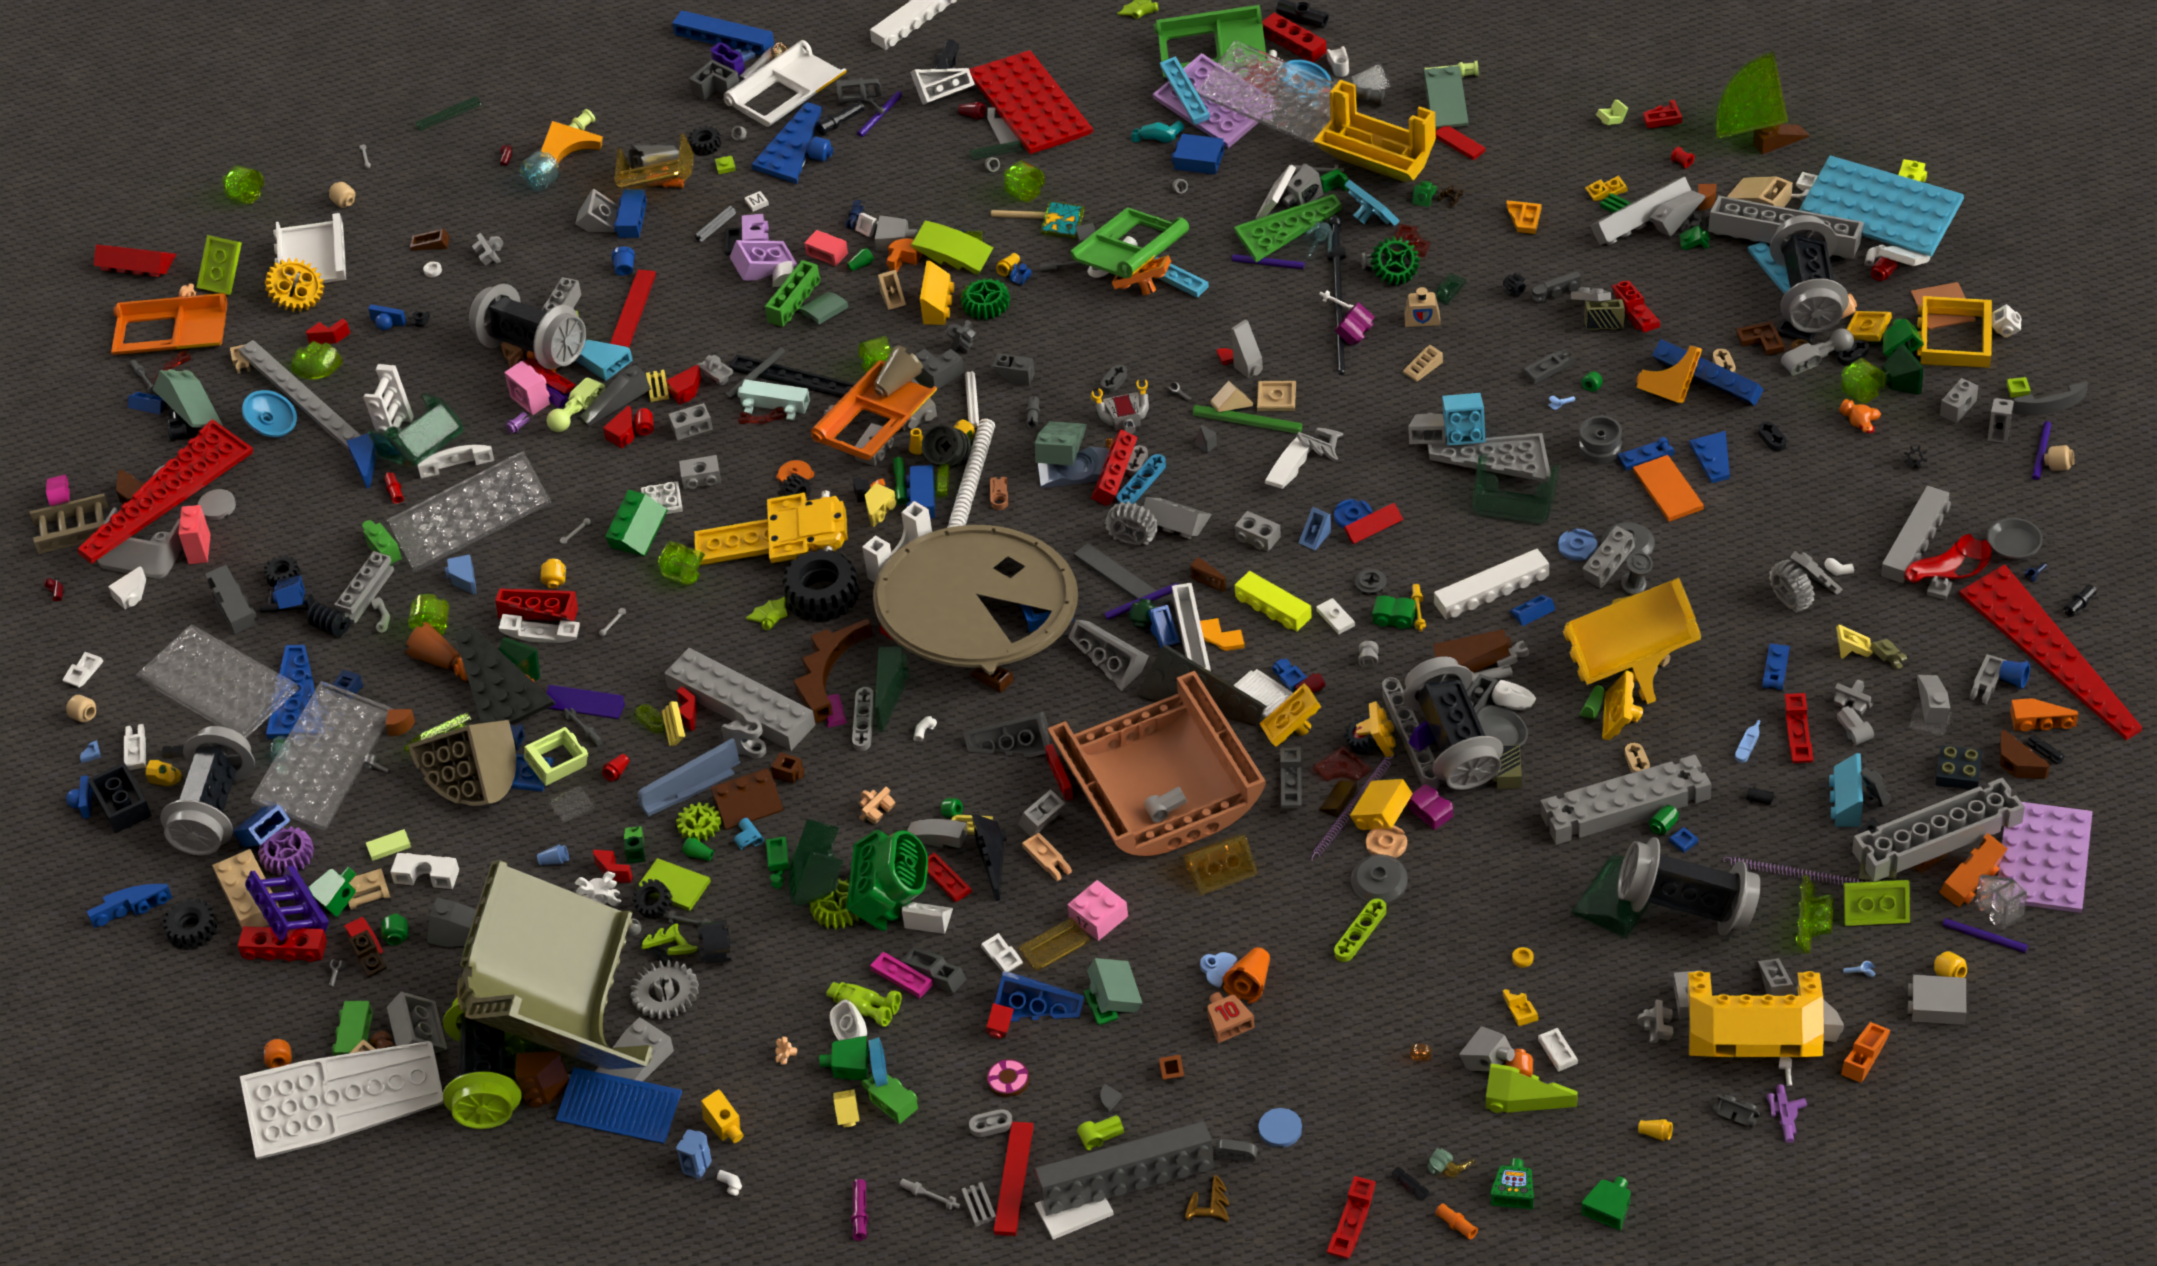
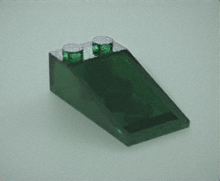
M902 646L879 647L875 711L879 732L884 731L906 686V679H910L909 667H906L908 665L907 654L903 653Z

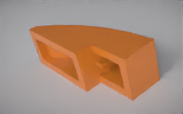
M1870 1022L1855 1041L1851 1053L1844 1060L1841 1075L1862 1083L1883 1048L1890 1030Z

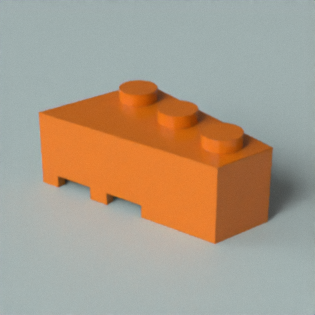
M1987 833L1983 837L1980 846L1977 849L1974 848L1966 861L1961 863L1944 882L1939 893L1958 907H1961L1964 903L1969 904L1976 895L1974 892L1977 889L1981 891L1988 883L1986 879L1989 876L1994 878L1999 872L2000 868L1998 865L2008 848Z

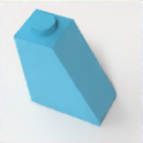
M592 340L585 341L582 352L576 359V362L605 381L633 361L630 348Z

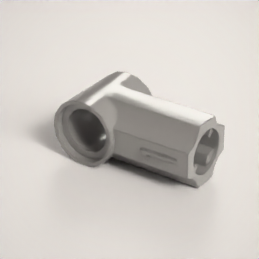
M1844 707L1837 714V720L1847 731V737L1854 742V746L1874 738L1871 725L1867 721L1863 722L1853 708Z
M1178 786L1160 797L1158 795L1148 797L1144 801V807L1151 820L1158 823L1168 817V812L1187 803V800Z

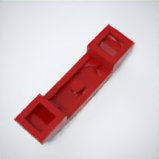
M1785 694L1786 725L1792 763H1813L1812 744L1810 743L1807 720L1806 694Z
M1354 1176L1348 1192L1345 1209L1336 1233H1333L1327 1254L1345 1259L1350 1258L1366 1220L1376 1181Z

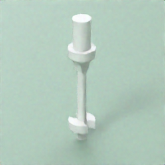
M1329 291L1319 293L1320 296H1323L1322 301L1327 302L1329 299L1348 308V310L1354 306L1331 297Z

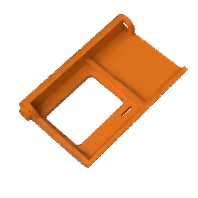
M218 293L117 303L113 309L117 322L111 353L112 355L222 345L227 311L226 294ZM175 319L173 336L169 340L123 343L127 323Z
M879 360L811 429V436L816 442L861 459L870 460L936 392L937 387L934 386L930 389L909 381L888 397H880L875 393L873 386L882 366L885 364V361ZM862 410H867L890 419L861 449L834 439Z

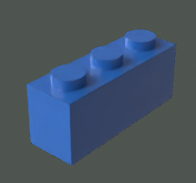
M645 189L623 190V195L619 198L620 208L616 212L617 221H614V231L617 232L618 238L640 237L647 204Z
M933 465L911 466L910 474L907 475V485L910 486V488H907V498L911 502H907V507L915 501L929 509L930 518H935Z

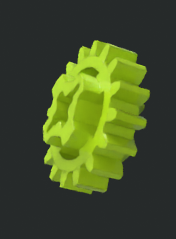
M698 802L697 806L690 804L689 809L683 808L684 813H678L679 819H676L678 832L682 833V838L690 837L693 839L695 837L699 841L701 838H704L707 841V836L714 837V831L719 832L721 819L719 811H716L715 806L709 807V803H706L704 806L701 805V802Z

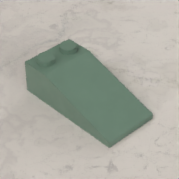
M1459 66L1424 69V86L1429 110L1435 112V129H1440L1444 126H1469Z
M172 369L159 371L153 390L191 427H204L212 419L221 426L223 425L203 386L191 371H175Z
M1049 421L1036 438L1035 463L1073 466L1087 424Z

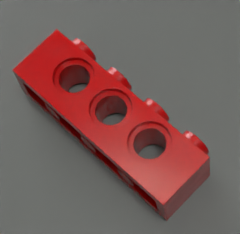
M1274 12L1262 21L1265 38L1307 61L1314 63L1326 53V40Z
M1120 429L1111 443L1091 499L1106 506L1110 505L1116 497L1138 437Z
M243 926L238 949L241 957L248 960L265 958L270 961L285 959L287 961L305 960L314 962L315 960L323 959L327 938L324 929L302 928L288 930L285 939L279 941L271 927Z

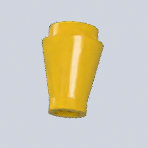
M1012 253L1010 256L998 261L996 266L998 274L1003 277L1010 276L1013 265L1015 263L1017 265L1020 262L1019 255Z
M914 428L910 431L909 451L915 455L923 454V435L920 429Z
M1667 1119L1640 1120L1638 1132L1640 1134H1645L1661 1141L1665 1139L1670 1140L1672 1136L1673 1125Z

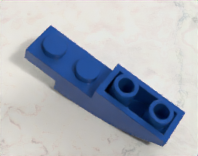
M167 884L134 886L104 896L105 903L88 910L87 914L91 924L96 928L106 925L108 921L117 917H123L130 911H133L135 916L140 913H146L157 905L165 904L173 897Z

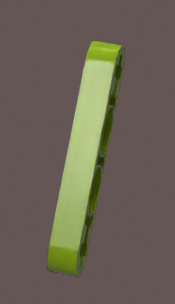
M1372 899L1369 901L1336 944L1334 953L1338 961H1350L1386 914V903L1382 899ZM1381 907V910L1377 909L1373 916V908ZM1362 921H1370L1372 924L1365 927L1360 923ZM1352 935H1358L1361 937L1357 941H1352L1349 939ZM1347 948L1348 953L1340 954V951L1343 952Z

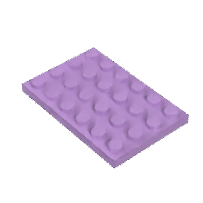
M1202 53L1184 67L1183 70L1210 113V119L1194 125L1169 81L1153 93L1154 100L1210 137L1224 139V146L1230 148L1278 107L1275 100Z
M2022 802L2025 806L2023 823L2011 828L2004 826L2002 844L2008 849L1999 864L2000 870L1995 901L2082 913L2093 811Z

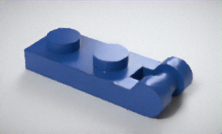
M1661 437L1657 442L1618 454V460L1624 469L1628 471L1635 466L1666 455L1669 457L1673 456L1675 450L1672 446H1669V441L1666 437Z
M1769 644L1762 688L1768 689L1773 687L1776 690L1783 691L1790 646Z

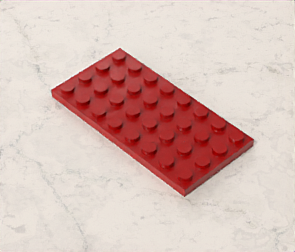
M1031 50L969 69L975 85L995 108L1029 154L1093 133L1091 125Z

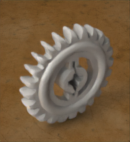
M670 960L667 961L666 967L663 966L661 961H659V968H656L651 963V971L644 967L645 975L643 976L638 972V979H633V985L630 986V998L632 999L633 1006H636V1010L642 1012L644 1016L650 1015V1018L658 1016V1019H662L663 1016L669 1019L672 1014L676 1017L679 1011L684 1013L686 1011L685 1007L690 1008L692 1006L691 1002L696 1000V995L699 993V983L692 969H687L685 964L679 967L678 961L672 967ZM672 982H675L680 987L677 996L670 1000L675 992ZM653 986L656 997L662 1002L655 1001L650 997V991ZM663 989L665 990L667 1000H665Z

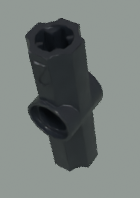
M1279 0L1276 7V13L1294 18L1299 24L1310 23L1324 28L1329 19L1328 13L1310 8L1307 2L1293 3L1287 0Z
M952 39L944 42L941 53H938L935 57L934 69H952L955 66L959 43Z

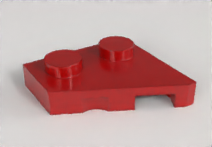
M1674 99L1670 100L1669 105L1664 108L1662 105H1659L1653 110L1644 112L1643 120L1647 128H1657L1666 125L1673 126L1682 123V115Z

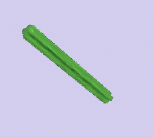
M1194 405L1193 408L1194 416L1295 434L1302 431V424L1298 422L1229 410L1218 412L1215 408Z

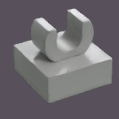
M1934 576L1928 587L1927 595L1946 600L1952 587V582L1947 578L1942 580L1938 579V576Z

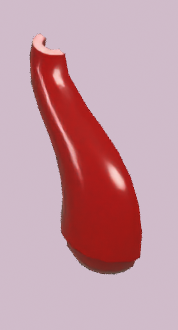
M1966 534L1958 542H1955L1953 547L1947 552L1936 557L1913 562L1906 569L1904 578L1909 582L1917 583L1924 578H1934V576H1938L1941 579L1972 577L1980 573L1989 563L1992 557L1990 544L1986 539L1979 541L1974 539L1971 534ZM1965 556L1981 560L1978 568L1970 574L1958 576L1955 573Z

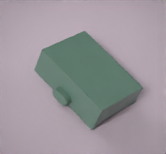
M1100 958L1093 960L1087 972L1091 981V993L1095 994L1101 1013L1106 1011L1137 1012L1143 1003L1129 962Z

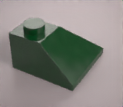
M1902 344L1882 365L1880 378L1882 383L1887 384L1892 390L1919 395L1922 391L1924 367L1907 347Z
M504 637L498 650L524 674L534 679V681L539 680L541 676L537 649Z

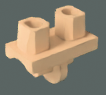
M885 787L878 795L875 790L871 792L864 790L860 794L862 800L859 804L864 808L859 819L862 821L867 819L871 823L876 824L883 817V814L877 810L879 806L887 813L895 806L896 802L889 796L891 790Z

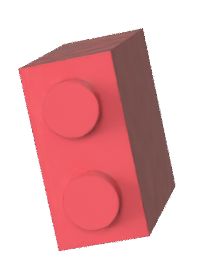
M201 505L183 506L181 508L179 537L188 564L207 563L211 535Z

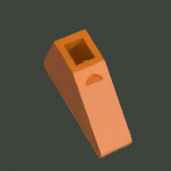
M2033 698L2016 699L2011 702L2010 713L2014 731L2021 730L2026 732L2031 729L2049 730L2051 728L2069 729L2077 726L2078 711Z

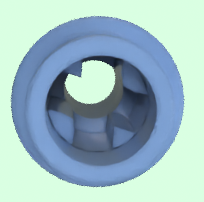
M559 844L538 853L539 865H556L569 861L566 846Z

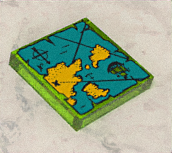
M1050 201L1041 228V234L1076 239V226L1081 225L1085 206Z

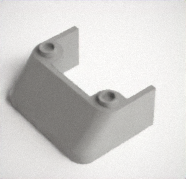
M113 507L104 524L110 520L114 513H118L117 508ZM180 519L177 520L170 533L158 532L150 541L130 537L98 559L99 566L103 569L130 573L141 566L145 577L156 579L165 577L183 549L179 537Z

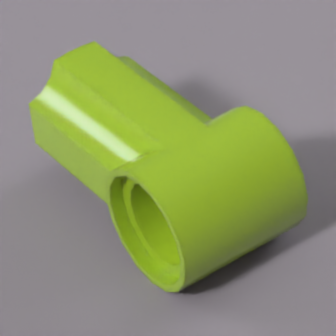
M1115 1115L1095 1124L1092 1121L1085 1122L1078 1127L1077 1133L1086 1150L1090 1151L1095 1146L1100 1147L1103 1141L1123 1134L1124 1128L1120 1118Z

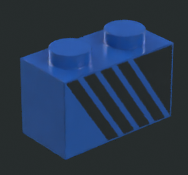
M301 575L278 579L277 585L274 587L273 600L275 604L278 603L279 609L302 605L305 589Z

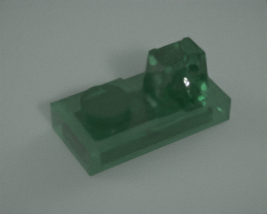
M1450 273L1433 292L1436 295L1437 301L1448 305L1466 284V279Z

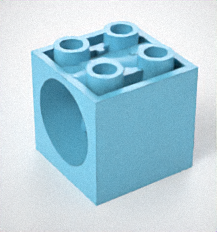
M1471 393L1442 396L1447 446L1485 443L1484 405L1481 394Z

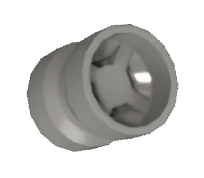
M1373 641L1360 643L1358 663L1361 667L1374 668L1378 665L1379 646Z

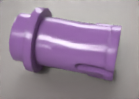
M522 412L513 420L507 421L506 429L511 434L517 433L522 426L529 423V417L523 419L527 414Z

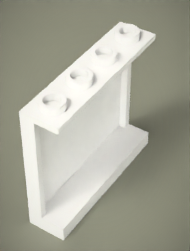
M340 213L332 214L333 221L280 228L279 222H276V229L273 230L274 239L277 240V244H274V250L278 258H275V262L280 264L281 259L287 262L288 258L294 262L295 258H297L299 263L302 260L305 261V265L311 263V269L316 267V273H321L320 279H324L323 283L346 280L344 231ZM300 273L296 274L292 287H296Z

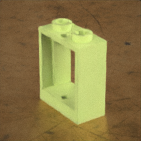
M566 727L526 745L524 749L525 761L545 786L582 769L587 764V750L585 747L580 746L576 736L570 733ZM564 745L573 756V759L551 768L541 755Z

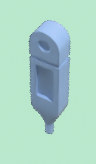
M1757 720L1754 726L1746 730L1735 753L1736 761L1744 763L1748 760L1759 737L1760 720Z

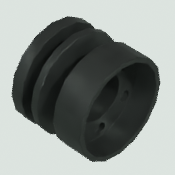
M935 425L928 429L923 436L922 451L924 456L932 463L947 467H957L964 463L969 456L971 450L970 440L967 434L960 429L946 425Z

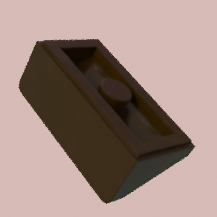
M1338 781L1319 811L1338 818L1356 792L1357 781Z

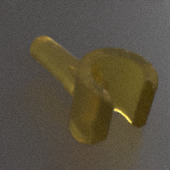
M1470 1159L1458 1166L1450 1161L1446 1165L1447 1170L1445 1173L1451 1178H1455L1464 1168L1473 1165L1475 1161Z

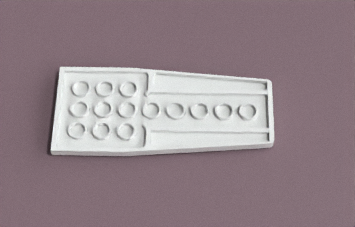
M430 1041L301 1061L240 1076L257 1160L323 1144L444 1103L434 1047Z

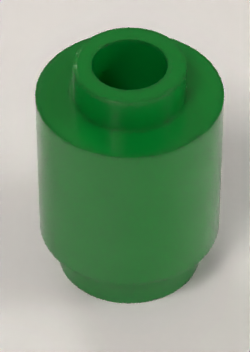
M1671 805L1661 807L1649 820L1650 829L1655 834L1665 835L1678 820L1679 813L1676 808Z

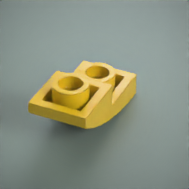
M1619 175L1605 183L1600 179L1585 187L1593 201L1603 200L1606 197L1609 198L1610 193L1618 195L1628 191L1627 186Z

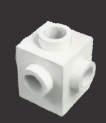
M2007 304L1992 312V327L1998 334L2000 333L2003 337L2008 338L2021 331L2022 319L2020 314L2012 310Z

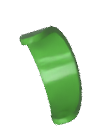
M1595 686L1579 716L1593 720L1596 719L1604 696V688L1602 686Z

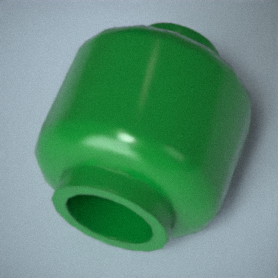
M399 914L386 916L381 923L382 939L389 945L394 946L404 942L408 937L407 919Z

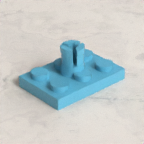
M1348 180L1345 184L1350 190L1348 193L1361 205L1353 215L1357 220L1365 224L1368 218L1374 214L1379 216L1387 225L1389 222L1394 226L1399 223L1400 220L1386 206L1351 180Z

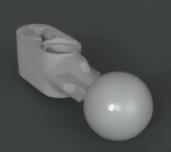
M1837 329L1830 335L1829 341L1825 343H1818L1816 345L1806 343L1788 351L1782 356L1781 364L1792 376L1816 367L1829 352L1850 349L1854 343L1853 335L1847 329Z

